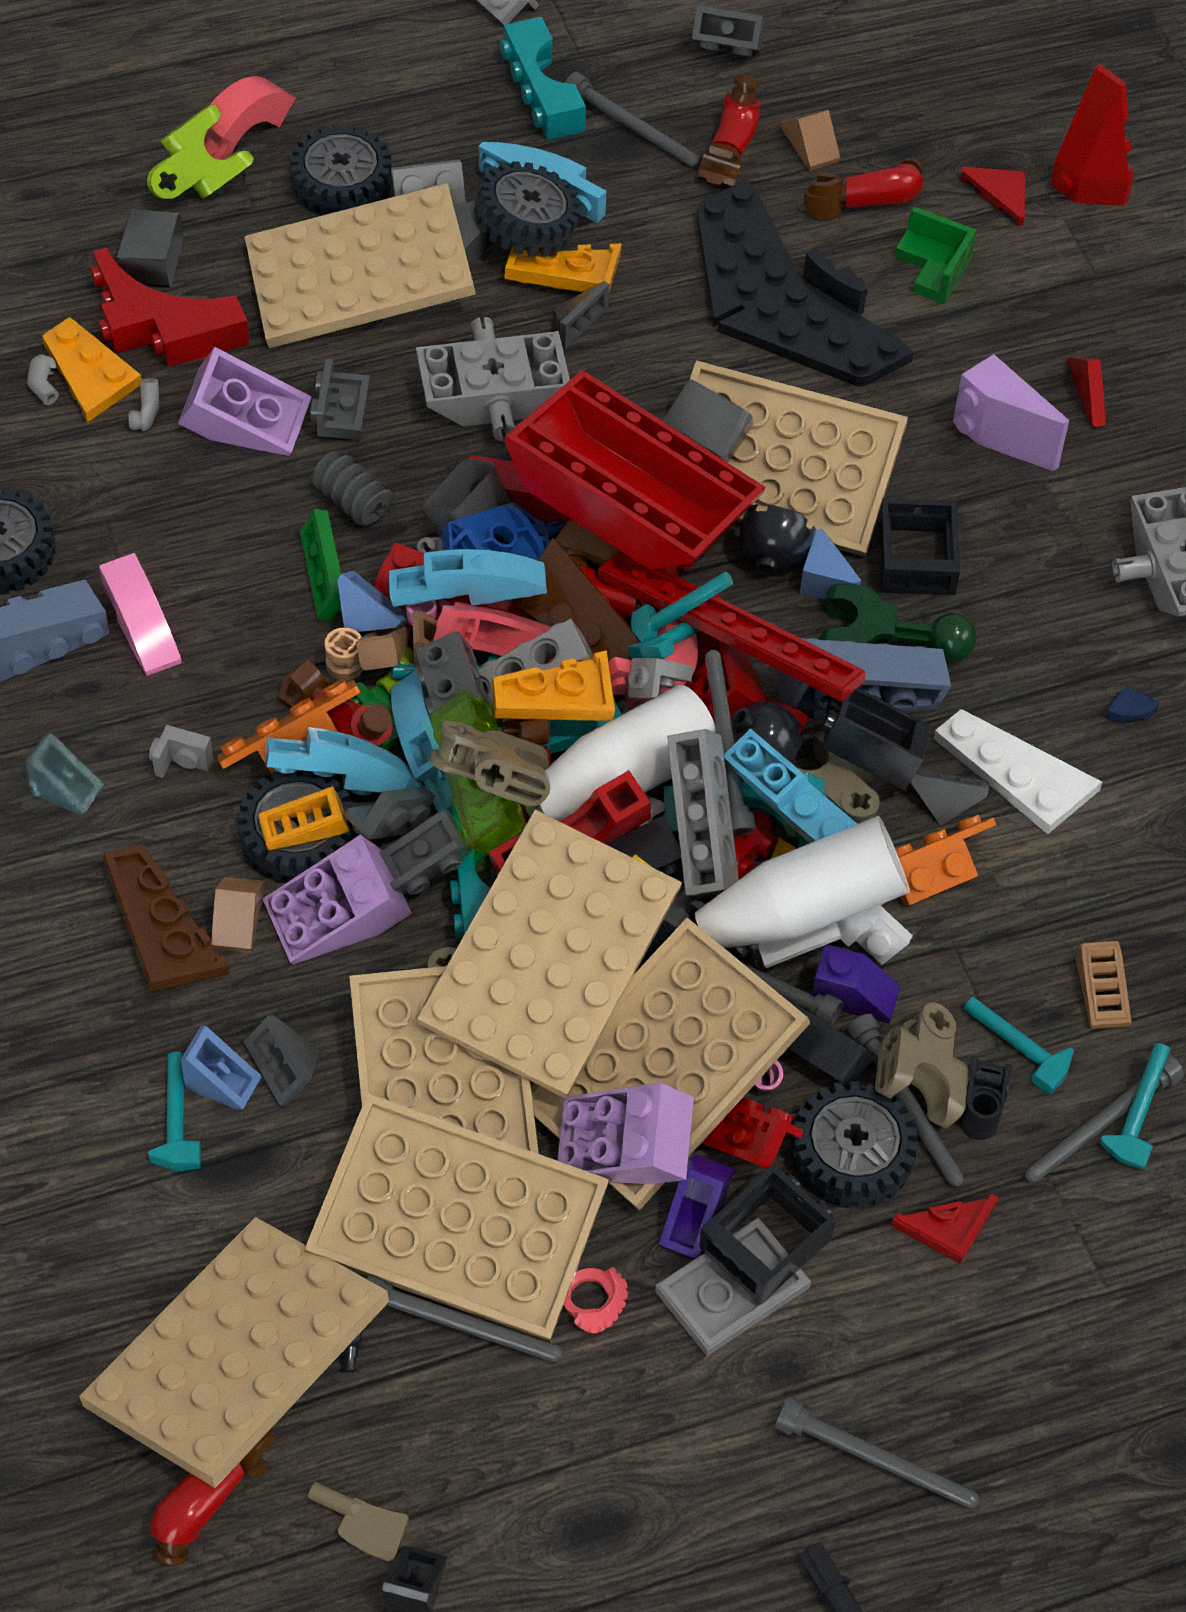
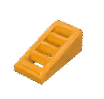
M333 786L258 813L269 851L330 838L350 831L347 819L343 816L345 812L341 799ZM330 810L331 815L324 817L323 811ZM313 813L315 821L309 823L307 815ZM297 817L300 827L293 829L291 818ZM281 820L285 832L277 834L274 822Z

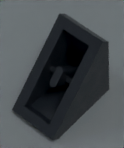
M404 1545L383 1584L384 1612H432L445 1570L447 1556Z

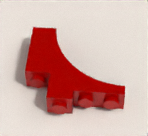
M107 248L93 251L95 266L90 267L91 277L95 287H102L103 290L101 292L103 319L98 321V326L104 342L110 340L115 354L152 344L155 354H162L167 367L207 357L214 347L222 351H228L249 345L248 321L236 295L216 299H194L162 293L145 286L128 275L115 262Z

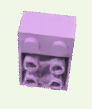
M359 835L263 898V902L291 964L294 965L378 936L412 914L403 893L394 891L390 885L394 878L379 853L382 850L364 836Z
M655 1083L564 1098L557 1161L607 1178L609 1182L657 1184L686 1180L694 1097L663 1083Z

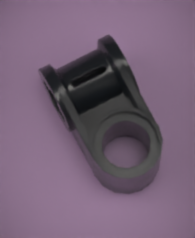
M971 1056L966 1106L961 1117V1127L969 1137L976 1140H986L996 1134L1008 1094L1013 1065L1005 1064L1004 1067L986 1064L979 1062L978 1057ZM976 1111H982L987 1113L988 1115H982Z

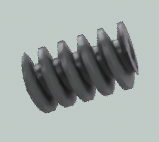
M331 451L320 460L312 474L313 485L318 490H321L328 499H332L333 503L337 507L342 508L343 512L347 516H351L358 525L367 526L373 524L386 513L392 504L394 494L389 489H384L380 481H374V477L370 472H364L362 465L354 464V459L350 455L341 456L338 451Z

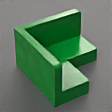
M913 207L909 214L907 231L897 245L894 257L923 268L914 282L913 293L945 305L972 259L977 230Z

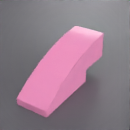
M135 553L99 565L102 586L116 611L117 621L145 675L148 676L181 664V657L169 626Z

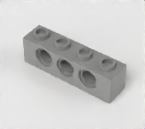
M569 619L564 623L555 624L546 633L531 641L517 645L513 651L496 660L484 663L480 667L479 672L491 712L464 724L472 726L480 732L489 731L501 726V718H494L491 691L493 677L535 667L547 670L559 667L561 661L575 658L576 662L593 659V654L584 635L573 620ZM555 657L552 662L546 664L548 660Z
M707 729L668 735L686 896L702 900L715 898L739 880L722 736Z

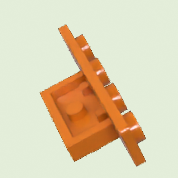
M345 679L339 680L328 686L324 690L326 695L313 702L308 698L295 704L290 708L292 714L277 721L276 717L261 723L255 728L257 733L243 740L242 737H237L221 747L223 752L217 755L222 769L255 751L259 752L267 766L265 758L266 737L306 741L308 727L338 732L327 711L359 694L360 690L354 680L347 683ZM267 767L270 773L277 772L273 767ZM281 773L283 778L287 777V773Z
M979 814L957 822L959 828L957 831L947 834L945 829H941L922 837L925 844L912 849L911 844L908 843L895 848L910 889V893L900 897L903 905L914 904L977 877L978 873L964 839L997 825L994 817L981 820Z

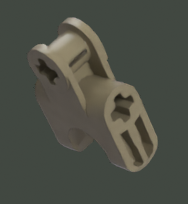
M448 720L442 723L440 728L441 733L444 735L439 750H433L429 757V761L433 766L446 773L461 775L475 780L482 790L529 807L537 806L546 800L550 793V779L545 771L549 767V757L542 746L500 731L490 730L483 733L475 730L472 726Z
M819 731L814 734L813 754L822 767L812 771L797 769L802 773L823 777L827 798L857 824L876 817L880 806L879 796L867 785L872 781L873 775L822 749L821 746L825 733Z
M930 1002L920 1009L918 1020L910 1019L900 1027L895 1026L887 1033L880 1047L875 1082L876 1092L889 1099H892L895 1094L910 1085V1083L916 1086L926 1100L928 1119L945 1129L950 1127L964 1112L969 1074L967 1063L953 1056L956 1022L948 1009L941 1004Z

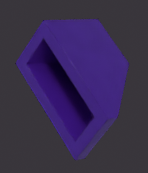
M826 944L815 976L812 995L816 997L818 994L823 996L830 994L844 1001L841 1011L858 1016L872 1014L876 1021L890 1024L900 986L866 955Z
M695 1154L687 1164L686 1180L679 1181L658 1245L694 1259L701 1256L703 1253L699 1248L701 1228L722 1210L735 1169Z

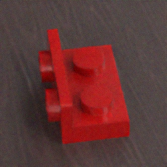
M743 1097L704 1139L703 1145L768 1169L775 1160L785 1134L801 1139L804 1130L791 1124L793 1116L773 1107H770L768 1112L765 1113L763 1112V1105Z

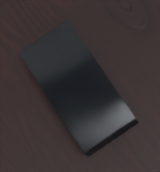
M818 248L807 252L803 278L809 284L859 315L863 314L865 300L868 295L863 279L857 277L849 266L836 270L834 263L830 259H826Z

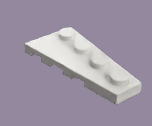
M962 709L938 727L934 733L933 739L979 778L989 782L991 788L1047 834L1099 792L1102 781Z

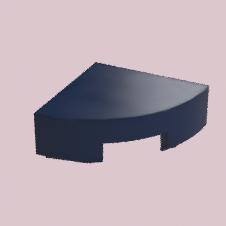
M1126 685L1108 708L1105 718L1119 723H1125V720L1141 718L1146 720L1157 712L1159 702Z

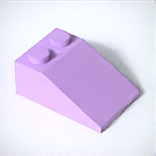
M214 347L198 369L178 424L212 441L290 456L312 396Z
M994 354L964 372L961 376L953 423L961 433L968 435L976 444L1050 471L1058 469L1069 420Z

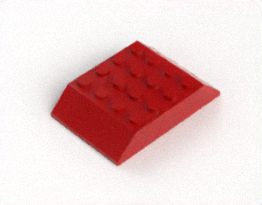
M583 370L517 425L504 439V443L525 490L649 570L694 563L766 489L765 486Z

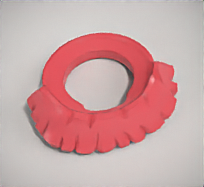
M614 1267L605 1271L597 1268H586L576 1271L564 1303V1308L574 1317V1323L585 1330V1332L590 1334L602 1332L618 1319V1314H621L622 1308L625 1307L626 1302L624 1300L628 1296V1291L626 1290L628 1288L627 1282L620 1273H616ZM584 1282L598 1283L604 1288L606 1295L609 1296L608 1300L598 1309L578 1308L571 1301V1294L575 1287Z

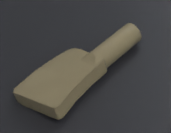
M314 1482L309 1491L308 1498L344 1515L338 1529V1534L343 1540L365 1554L383 1561L392 1562L396 1559L409 1523V1516L373 1506L357 1498L352 1499L318 1482Z

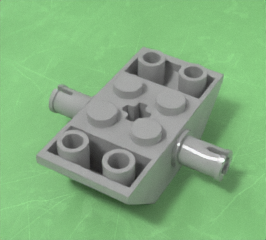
M479 317L473 320L470 325L474 341L416 347L426 406L461 426L492 423L493 436L499 441H503L501 429H504L505 435H507L515 428L513 421L526 419L570 380L559 331L495 338L493 321L488 317H484L485 329H483Z
M1186 487L1131 496L1130 502L1137 556L1113 559L1112 572L1113 576H1116L1115 581L1118 583L1146 577L1158 609L1177 617L1186 615Z

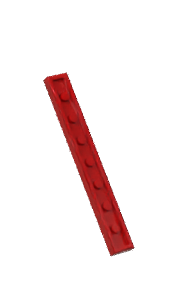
M621 551L598 568V579L659 610H663L698 588L660 568L649 570ZM717 596L710 598L678 618L841 702L865 682V670Z

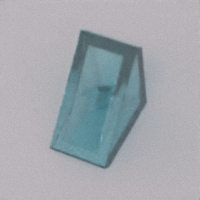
M51 732L45 734L25 762L32 794L78 815L85 814L104 787V784Z

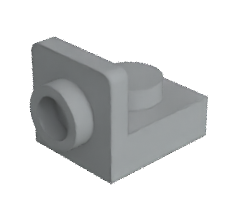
M632 658L628 678V697L654 699L659 695V687L673 688L675 687V682H691L693 666L658 658Z
M166 725L161 737L153 740L149 751V760L153 761L155 776L163 778L171 761L185 768H198L208 771L213 761L211 737Z

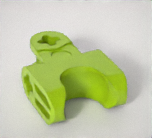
M216 104L205 107L161 140V143L170 155L154 166L148 173L147 186L154 196L161 199H173L193 186L203 199L252 164L254 157L249 151L235 152L224 160L215 159L206 151L204 145L206 132L220 119L221 111ZM161 173L173 176L174 179L170 182L171 190L159 187L158 184L162 181L159 176Z

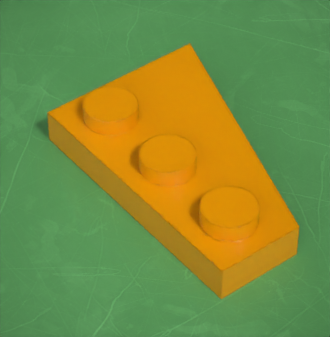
M622 243L609 244V249L591 250V244L578 245L575 251H559L555 254L550 251L548 256H541L538 251L536 257L528 256L527 250H523L522 255L514 253L515 247H512L505 267V279L584 292L605 281L609 284L610 292L621 256Z
M71 317L42 335L47 352L55 360L56 368L66 380L70 393L80 405L87 423L140 386L141 374Z
M607 650L594 653L593 659L576 662L575 658L561 661L559 667L547 670L535 667L493 677L491 691L494 718L613 720L615 707Z

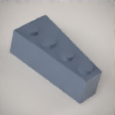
M86 580L42 590L37 598L30 600L24 599L21 596L7 599L6 606L0 607V682L17 674H24L33 667L52 659H58L74 649L86 644L95 643L102 637L109 635L106 611Z
M816 638L803 639L865 670V682L858 688L902 711L938 709L951 688L943 649L926 648L923 646L909 647L890 644L855 643L853 641H829ZM781 672L775 683L778 702L803 713H813L814 719L825 718L827 714L824 712L831 696Z

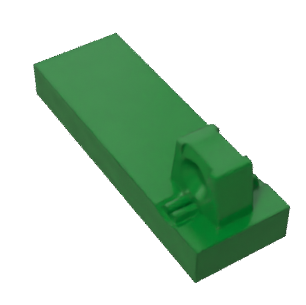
M313 509L300 530V537L317 619L332 622L337 612L342 611L337 581L341 571L328 511Z

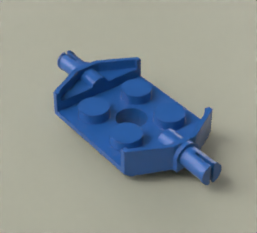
M511 502L447 522L441 532L442 550H491L525 556L538 561L549 544L548 538L559 535L564 528V524H561L562 521L560 519L544 524L542 520L534 518L517 503ZM493 535L505 538L508 544L498 542Z

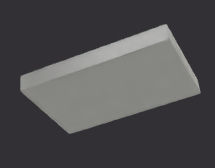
M759 1218L733 1234L770 1270L775 1268L789 1255ZM704 1253L656 1284L655 1292L708 1357L809 1289L811 1280L800 1268L767 1300L759 1304Z

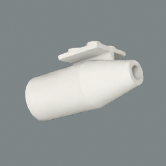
M677 685L658 695L657 698L641 704L580 737L545 770L550 779V793L546 800L537 806L529 807L524 805L530 817L534 810H537L560 822L578 810L590 798L594 790L630 770L644 793L650 791L672 778L667 736L701 729L717 733L711 714L702 700L690 688L684 685ZM646 795L651 802V819L639 826L651 822L654 816L665 811V804Z
M876 816L763 862L697 910L695 918L698 927L723 948L759 944L758 948L765 967L768 968L841 939L842 936L837 925L838 921L910 893V889L889 833L881 818Z

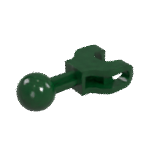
M835 584L826 593L825 606L827 612L831 617L849 622L851 625L827 628L822 632L819 640L894 645V641L929 645L930 648L943 649L945 660L949 662L960 661L966 658L976 645L977 634L975 627L967 617L961 614H944L938 617L932 624L897 620L898 605L884 602L868 586Z

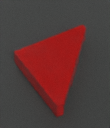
M962 167L961 180L963 182L973 184L980 190V195L998 210L1002 208L1015 218L1017 226H1023L1025 219L1024 171Z
M1084 356L1067 357L1070 371L1091 427L1105 426L1106 416L1100 359Z
M991 1194L989 1198L967 1203H962L961 1201L929 1207L928 1211L908 1215L898 1213L894 1216L891 1226L961 1264L996 1207L999 1197Z

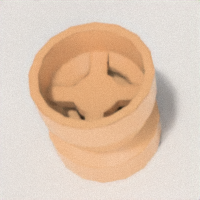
M351 628L334 629L325 639L326 669L328 674L337 680L345 679V681L355 679L363 671L360 666L356 644L358 639L362 637L356 630Z

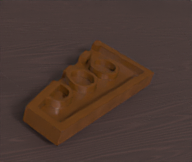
M552 538L538 560L545 565L547 593L532 597L512 599L511 602L542 624L550 627L572 619L584 635L593 655L594 653L607 650L608 661L613 657L631 660L627 646L642 642L632 632L631 627L624 618L619 616L609 604L610 602L603 593L588 579L587 574L567 554L562 544Z
M143 845L104 852L103 864L150 992L229 975L230 964L223 955L219 956L212 947V940L203 928L199 929L189 915L190 909L182 898L178 899L170 889L169 880Z

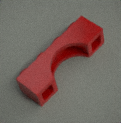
M630 770L594 790L590 798L578 810L560 822L607 845L651 819V802ZM522 833L489 852L492 868L497 876Z

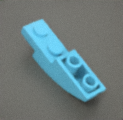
M482 142L479 145L480 172L484 174L489 173L491 168L494 166L499 168V165L505 162L510 166L512 161H519L521 167H524L526 162L533 163V169L536 170L541 165L547 168V174L553 171L559 174L558 181L565 179L570 183L568 189L574 188L577 193L576 198L580 200L581 216H585L596 223L605 216L606 190L586 180V167L557 154L533 147L501 142Z
M474 549L424 553V565L389 571L390 598L393 607L414 605L420 602L444 598L449 599L468 594L471 606L547 593L544 563L506 552Z
M415 670L391 687L392 711L397 733L414 778L423 781L425 786L436 796L433 803L437 812L443 809L451 812V797L476 796V793L469 778L446 773L433 766L429 761L431 752L439 750L444 735L441 733L440 728L443 722L439 718L433 719L425 703V698L429 696L427 687L421 684Z
M308 727L306 741L266 737L265 758L267 767H273L274 770L281 773H294L296 770L312 771L314 774L322 777H332L336 774H341L344 789H348L358 795L423 787L422 782L414 778L407 763L389 751L352 735L328 729Z
M751 728L724 754V760L809 843L857 825L854 820L811 785L799 769Z

